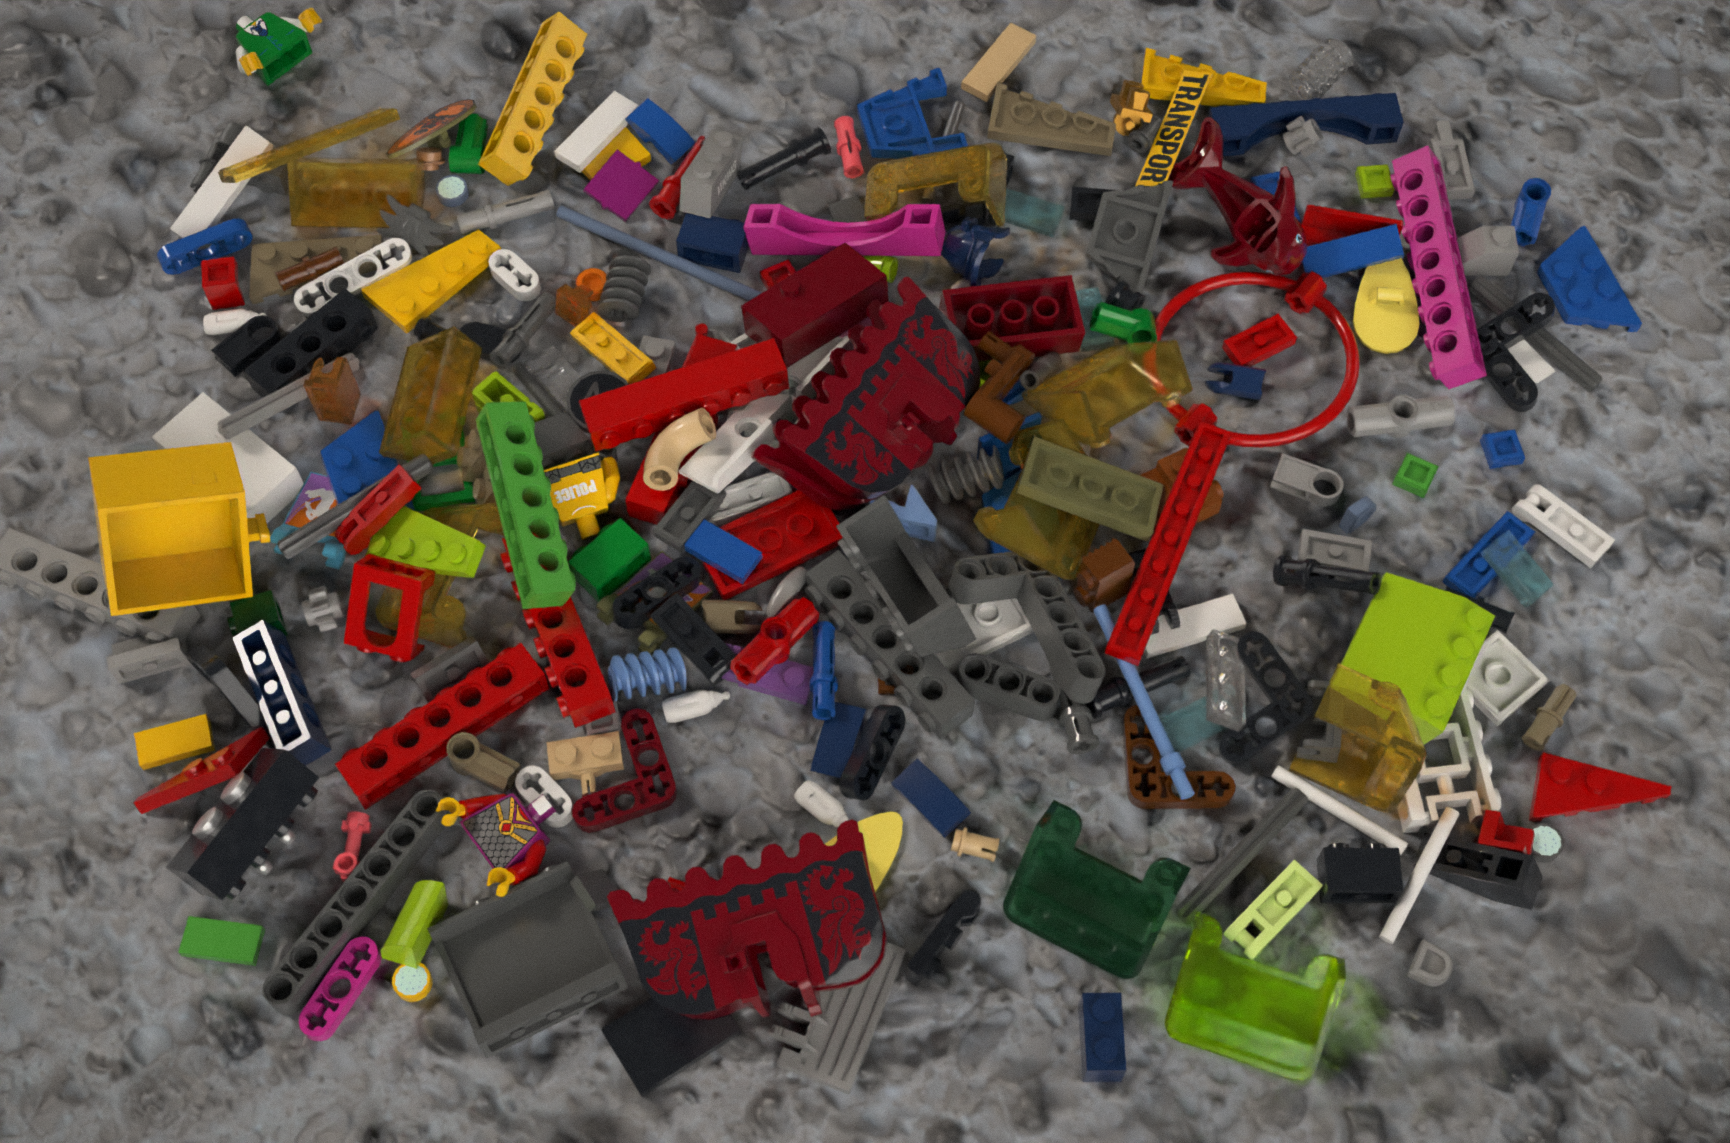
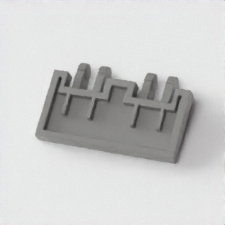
M887 942L885 957L881 965L862 984L846 989L819 992L822 1014L811 1017L804 999L801 1008L784 1002L780 1003L777 1010L780 1015L786 1019L808 1026L805 1036L779 1025L770 1026L767 1034L771 1037L801 1049L800 1053L783 1047L777 1061V1066L849 1095L906 956V949Z

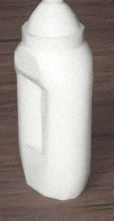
M241 308L212 312L203 318L205 334L212 336L234 333L251 318L267 315L264 312L258 314L252 310L248 311Z
M699 689L669 697L662 701L666 722L677 723L706 715L723 700H729L730 693L725 691L721 694L713 690Z
M805 781L794 794V798L799 805L826 825H833L837 828L841 823L849 820L841 802L815 782Z

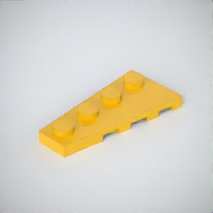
M478 229L361 289V292L366 300L407 334L415 328L419 319H426L489 266L490 256L493 252L501 250V247Z

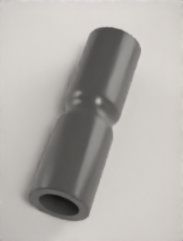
M1054 351L1045 353L1021 374V385L1027 390L1036 389L1061 366L1062 360L1060 355Z

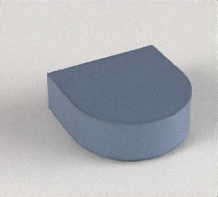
M1368 496L1361 498L1347 508L1339 527L1346 534L1352 533L1374 514L1377 505Z

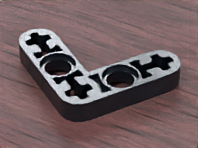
M1534 293L1477 329L1479 340L1483 344L1490 341L1488 343V350L1485 351L1481 347L1487 374L1485 377L1507 405L1518 412H1526L1536 405L1538 388L1508 349L1541 329L1553 319L1555 303L1552 297L1545 293ZM1537 305L1539 308L1546 306L1545 314L1542 315L1540 312L1532 314L1533 306ZM1527 316H1529V324L1525 320ZM1515 321L1521 328L1515 334H1506L1502 331L1501 326L1504 322ZM1492 331H1495L1496 338L1492 339ZM1505 363L1511 367L1512 372L1506 377H1498L1493 373L1492 369L1496 364ZM1515 380L1517 388L1522 393L1529 391L1528 400H1524L1522 397L1515 399L1516 389L1512 385Z
M1257 631L1245 633L1239 639L1237 655L1271 703L1222 736L1219 743V753L1222 759L1231 765H1240L1247 762L1304 724L1310 718L1313 711V702L1309 694L1268 638ZM1249 641L1254 645L1258 643L1262 645L1260 655L1264 661L1269 656L1273 658L1272 661L1265 663L1259 671L1255 669L1260 664L1256 655L1253 653L1247 655L1245 653L1247 642ZM1271 669L1280 670L1285 676L1284 684L1280 687L1269 686L1264 680L1265 673ZM1291 685L1295 690H1291L1289 695L1294 702L1299 703L1303 701L1305 703L1302 709L1303 715L1301 716L1296 712L1291 714L1287 712L1290 703L1285 695L1281 700L1276 698V696L1285 693ZM1262 718L1273 720L1277 727L1276 732L1270 737L1260 736L1255 729L1258 720ZM1248 728L1252 739L1259 745L1253 747L1252 741H1249L1242 747L1243 755L1238 756L1235 752L1229 754L1227 752L1230 745L1228 741L1231 739L1236 743L1242 741L1247 736L1243 730Z
M200 643L184 654L200 675L221 692L252 731L263 727L270 737L265 745L273 741L260 707L217 655Z

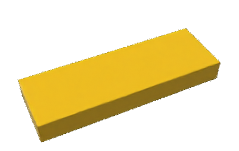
M595 312L591 313L570 332L574 341L608 370L624 378L628 384L643 380L657 368L648 356Z

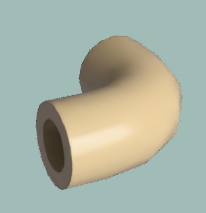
M699 408L672 422L657 436L648 450L644 463L643 480L647 486L660 491L673 488L678 482L679 467L684 457L698 446L716 439L715 424L705 409Z

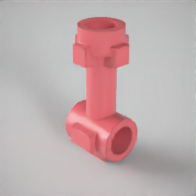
M348 812L346 820H342L341 830L347 833L344 853L339 854L334 860L333 870L336 874L340 875L343 883L360 863L358 858L363 834L371 832L370 816L363 812Z

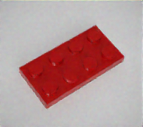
M797 490L719 527L762 552L761 561L744 584L704 561H700L722 599L728 600L840 546L838 541L843 537L836 527L840 523L831 508L818 505L804 493Z

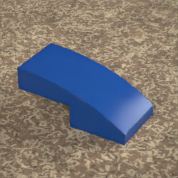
M648 98L625 118L645 143L651 141L670 165L676 162L696 143L668 113Z

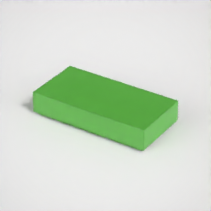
M188 916L178 953L183 957L256 966L266 929L262 925Z

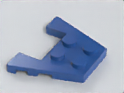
M940 68L929 71V76L921 80L916 77L907 81V86L893 92L890 89L857 104V114L872 158L971 162V152L964 133L931 138L919 104L921 100L947 96V85Z

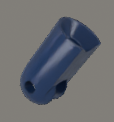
M1216 362L1207 368L1209 372L1224 375L1223 382L1205 381L1206 387L1211 392L1261 400V389L1266 369Z

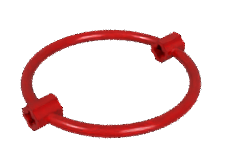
M1313 271L1310 273L1303 272L1297 281L1284 276H1275L1262 272L1221 274L1189 286L1163 307L1155 319L1156 344L1152 349L1145 351L1146 370L1157 398L1167 411L1179 421L1175 425L1174 433L1187 446L1191 443L1199 421L1216 426L1218 417L1212 412L1210 407L1203 403L1193 404L1187 411L1172 396L1160 372L1158 361L1159 345L1163 331L1175 313L1189 301L1211 290L1233 285H1261L1287 291L1285 301L1289 304L1291 310L1299 314L1303 312L1309 313L1315 306L1331 321L1342 340L1346 355V371L1342 386L1333 402L1318 416L1307 423L1282 432L1270 434L1232 432L1228 445L1253 448L1275 447L1311 436L1326 427L1343 411L1356 388L1360 361L1355 336L1341 312L1323 296L1326 292L1327 284L1319 274Z

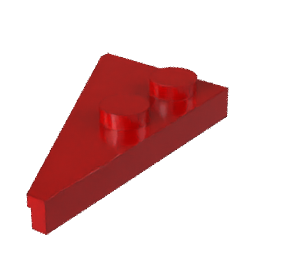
M263 727L257 728L204 760L202 758L194 760L181 773L141 795L133 804L141 814H144L234 778L247 766L270 737Z
M1543 752L1538 761L1529 821L1538 822L1545 817L1563 814L1565 817L1577 815L1582 811L1591 813L1619 808L1622 804L1641 802V804L1655 802L1659 798L1669 797L1672 786Z

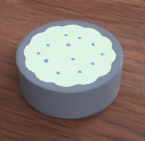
M458 175L442 177L435 187L439 202L447 207L460 206L469 196L466 181Z

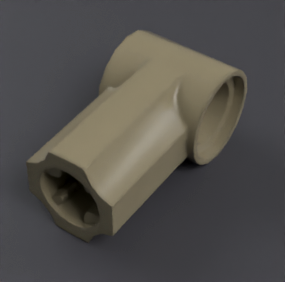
M467 732L458 733L448 741L447 754L453 770L458 774L470 775L504 794L512 788L516 776L521 769L520 763L479 743L473 734ZM464 749L474 751L473 755L467 759L456 757Z

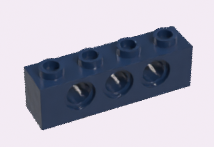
M261 620L234 636L233 641L276 749H285L305 766L332 750L285 634L266 621Z

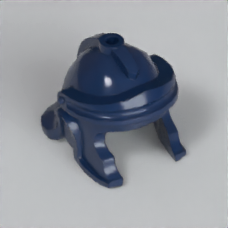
M966 217L962 224L952 227L945 233L941 255L953 269L954 273H960L967 281L970 280V287L980 286L981 280L984 277L990 278L995 276L1000 271L1004 262L1002 258L982 260L986 249L990 245V241L993 238L1002 239L1008 236L1010 228H989L979 225L977 218L971 219Z

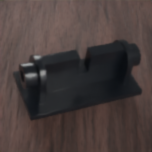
M982 196L981 199L967 201L963 205H958L957 203L940 207L945 232H948L956 225L962 224L966 217L971 219L977 218L979 225L989 228L996 227L992 211H994L992 198L986 199L985 196Z

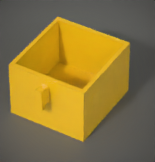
M231 442L88 457L101 564L111 616L253 597L249 543L252 541L269 543L270 533L264 513L255 514L253 518H247L245 490Z

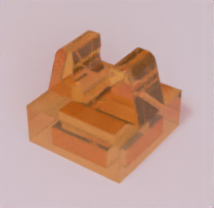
M565 283L557 289L555 314L573 326H578L589 316L592 303L588 298L593 295V290L583 284L572 288Z

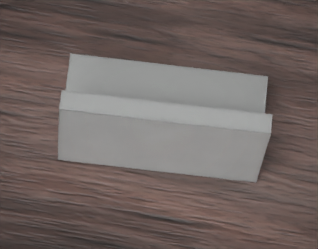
M145 636L112 644L113 656L106 657L108 670L119 684L190 664L184 655L188 652L186 640L184 638L181 642L178 637L155 644L147 642Z

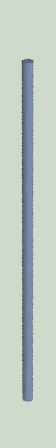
M561 205L557 210L556 216L560 219L748 301L762 293Z

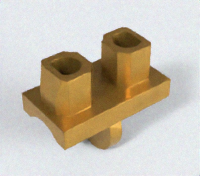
M1124 80L1120 95L1113 93L1111 95L1110 104L1117 112L1113 118V123H1116V131L1123 136H1129L1133 130L1138 129L1141 125V118L1144 122L1150 123L1153 116L1147 107L1150 93L1144 90L1143 84L1139 82Z

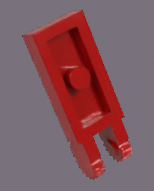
M399 464L335 529L336 539L344 545L343 548L348 554H359L369 546L370 537L384 527L405 504L413 499L414 495L422 487Z

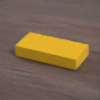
M207 714L134 733L138 762L142 770L215 751L210 718Z

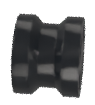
M1121 281L1109 293L1105 303L1132 311L1142 307L1145 295L1141 292H1133L1128 283Z

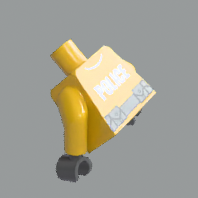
M616 447L612 448L610 454H602L599 450L595 454L544 470L545 476L549 478L551 483L550 496L553 507L558 511L561 526L576 523L582 540L598 535L600 527L596 516L608 512V505L616 499L620 482Z

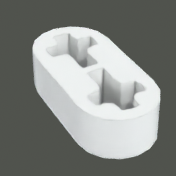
M501 249L493 252L488 261L493 278L516 299L520 301L535 299L541 291L537 273L511 250ZM501 263L505 266L510 264L511 271L504 266L499 267L498 265ZM520 279L524 284L531 283V286H520L518 280Z
M527 766L520 770L516 776L515 785L523 801L529 805L544 794L555 805H562L564 810L561 815L555 812L544 822L550 827L555 828L567 825L573 819V804L569 795L542 768ZM528 779L534 782L538 780L543 792L538 794L534 788H528L526 781Z

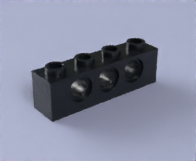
M344 288L244 370L252 389L264 398L351 352L360 343L371 338L378 329L372 310Z

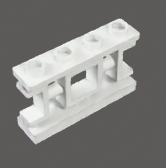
M1466 684L1453 710L1456 723L1447 724L1444 732L1432 739L1448 738L1455 765L1426 768L1420 743L1375 716L1403 833L1418 832L1422 826L1434 828L1439 821L1437 809L1466 806L1470 823H1477L1479 820L1483 822L1485 810L1499 812L1501 808L1500 793L1497 788H1493L1490 777L1492 773L1491 759L1488 754H1484L1481 744L1483 739L1482 726L1478 720H1475L1472 710L1474 705L1473 693L1470 687H1466ZM1469 774L1474 791L1455 793L1452 779L1466 778ZM1437 781L1440 795L1426 796L1422 801L1418 783Z

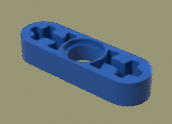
M238 218L231 219L163 246L158 251L157 258L165 273L170 275L180 274L200 266L203 260L217 259L247 247L251 243L253 236L246 221ZM205 244H212L208 248L198 250L199 247Z

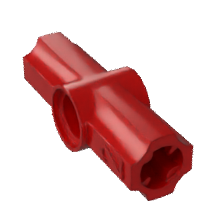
M804 597L794 599L776 617H770L763 621L760 633L731 661L730 669L735 673L737 680L746 685L750 683L756 684L775 664H781L789 658L790 649L819 620V612L815 609L813 602Z

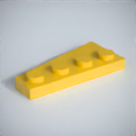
M1146 47L1141 83L1144 86L1143 89L1150 93V99L1171 101L1184 70L1212 73L1199 105L1219 107L1223 105L1235 106L1265 103L1267 82L1229 71L1224 75L1218 74L1212 69V66L1200 63L1199 67L1184 64L1181 57L1170 55L1169 59L1157 56L1156 50Z

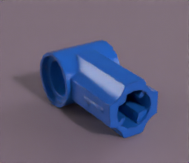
M1540 178L1528 179L1523 184L1514 203L1515 210L1510 226L1515 227L1517 244L1520 246L1535 244L1545 207L1551 195L1550 185Z

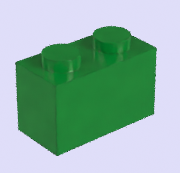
M619 518L612 525L609 524L599 531L597 538L586 547L578 548L571 556L568 564L570 571L575 575L576 582L599 602L605 596L615 592L650 562L651 555L649 544Z

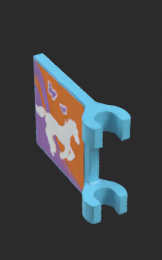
M310 472L283 524L273 531L270 537L272 543L277 544L279 540L337 506L326 475ZM336 531L318 542L325 543L322 555L328 557L325 562L326 566L339 570L344 562L346 551L343 548L344 545L336 539L334 534ZM276 545L274 552L282 554L278 545Z

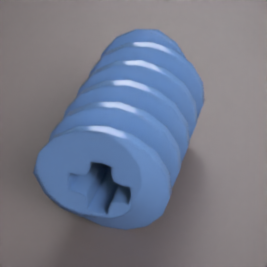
M675 647L669 648L666 654L661 649L655 650L652 657L647 651L641 652L638 659L633 653L627 654L624 661L619 655L612 656L607 672L608 686L613 702L617 701L619 690H623L628 700L632 698L633 688H637L641 697H646L647 686H651L655 695H660L661 684H665L669 693H674L675 682H679L682 691L686 689L685 664L680 652Z

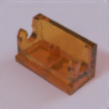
M337 357L333 363L332 371L328 373L321 372L324 367V361L322 358L317 359L312 367L309 380L305 379L303 386L319 421L352 425L361 392L347 358Z

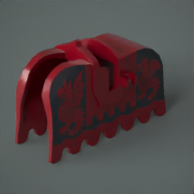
M909 276L902 278L897 286L898 293L903 299V306H898L893 302H886L882 305L877 299L872 300L866 309L872 326L865 327L861 324H855L848 331V338L854 345V350L847 351L844 348H836L829 356L830 362L836 371L835 375H830L824 371L817 372L811 378V385L817 393L816 399L800 395L793 400L792 409L798 417L797 424H793L788 420H780L774 424L773 434L779 441L778 448L761 444L752 452L751 458L782 477L820 506L836 511L858 508L901 484L912 469L922 467L928 462L933 453L934 443L953 444L957 438L955 430L960 422L959 413L968 405L972 397L979 390L980 366L973 346L966 336L929 300Z
M852 819L839 825L837 841L832 846L825 845L818 834L809 832L804 834L799 840V853L795 857L786 856L781 846L769 844L763 848L761 864L756 869L749 867L742 857L731 855L723 863V875L719 880L710 877L707 871L701 867H692L685 875V887L681 891L671 888L668 881L662 878H655L647 886V898L644 902L639 899H633L631 894L624 889L611 891L607 895L609 904L624 934L642 986L657 1004L691 1019H714L729 1015L747 1006L756 1009L763 1018L770 1016V1000L758 954L768 952L776 976L791 987L800 989L811 1017L822 1014L819 992L846 989L862 984L876 972L885 957L887 936L869 871L864 836L862 832H859L857 821Z

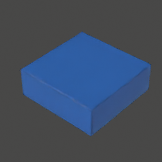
M1515 429L1483 434L1481 436L1480 443L1490 469L1523 464L1525 455Z

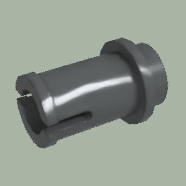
M1153 114L1150 123L1143 122L1138 129L1133 130L1129 134V147L1137 153L1148 151L1152 146V140L1159 131L1162 120Z

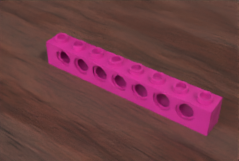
M1425 146L1392 160L1394 174L1391 175V181L1395 190L1399 193L1400 199L1396 200V206L1399 214L1404 218L1405 225L1403 226L1402 234L1410 247L1407 259L1416 276L1412 280L1415 293L1421 300L1418 313L1427 329V333L1423 335L1428 351L1432 354L1433 361L1429 362L1430 371L1436 381L1440 380L1448 389H1452L1485 377L1487 374L1441 163L1429 146Z

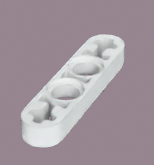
M400 238L388 239L303 285L294 295V303L298 311L302 315L310 317L330 301H326L322 295L315 300V307L310 308L309 305L302 306L306 302L304 296L310 294L314 298L322 294L319 289L321 286H324L327 295L331 299L335 297L338 293L330 290V283L335 278L342 277L348 281L347 290L356 296L361 293V289L408 266L412 261V253L408 243ZM395 247L398 251L405 250L402 252L403 259L397 261L393 257L385 261L388 266L385 270H383L380 260L376 257L381 254L383 260L389 258L392 255L391 249ZM365 262H372L377 266L376 274L370 278H365L359 274V267Z

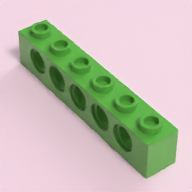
M526 402L486 403L476 418V424L522 608L563 606L575 591L576 579L574 573L569 569L566 558L567 544L560 535L558 527L559 514L552 504L550 496L551 483L549 478L545 476L542 466L543 453L541 447L536 443L533 416L529 415Z

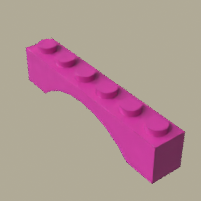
M750 204L743 227L752 255H825L841 244L847 243L862 256H941L946 233L940 204H907L897 212L883 218L850 223L813 218L796 212L782 204Z

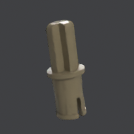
M1561 684L1555 688L1544 707H1538L1536 710L1537 716L1522 737L1524 744L1536 751L1544 749L1555 729L1563 725L1564 721L1562 718L1576 698L1575 690L1566 684Z

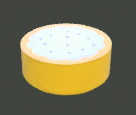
M421 962L417 969L401 964L395 970L392 977L394 991L402 1000L407 1002L422 1000L429 994L433 985L431 973Z

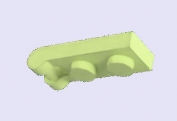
M1293 860L1227 928L1223 935L1231 942L1236 941L1245 949L1243 953L1253 961L1321 890L1323 884L1296 860ZM1250 923L1261 931L1256 938L1245 929Z

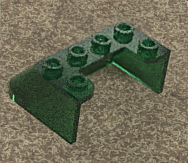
M1053 800L1035 826L1004 899L1003 911L1012 923L1119 978L1132 979L1138 976L1144 967L1191 868L1171 858H1158L1150 864L1142 881L1075 847L1082 831V820L1075 810Z

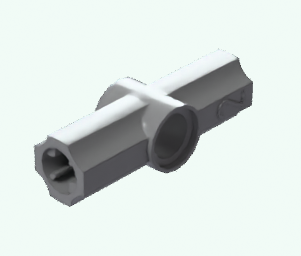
M1398 395L1387 403L1349 407L1347 410V427L1349 434H1352L1353 437L1387 433L1394 438H1402L1407 436L1411 430L1452 426L1455 421V407L1452 398H1449L1448 395L1414 399L1408 395Z

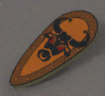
M472 99L460 100L431 113L401 136L388 149L386 153L388 159L405 154L426 142L429 147L448 148L451 145V140L447 130L475 111L477 108L475 101Z

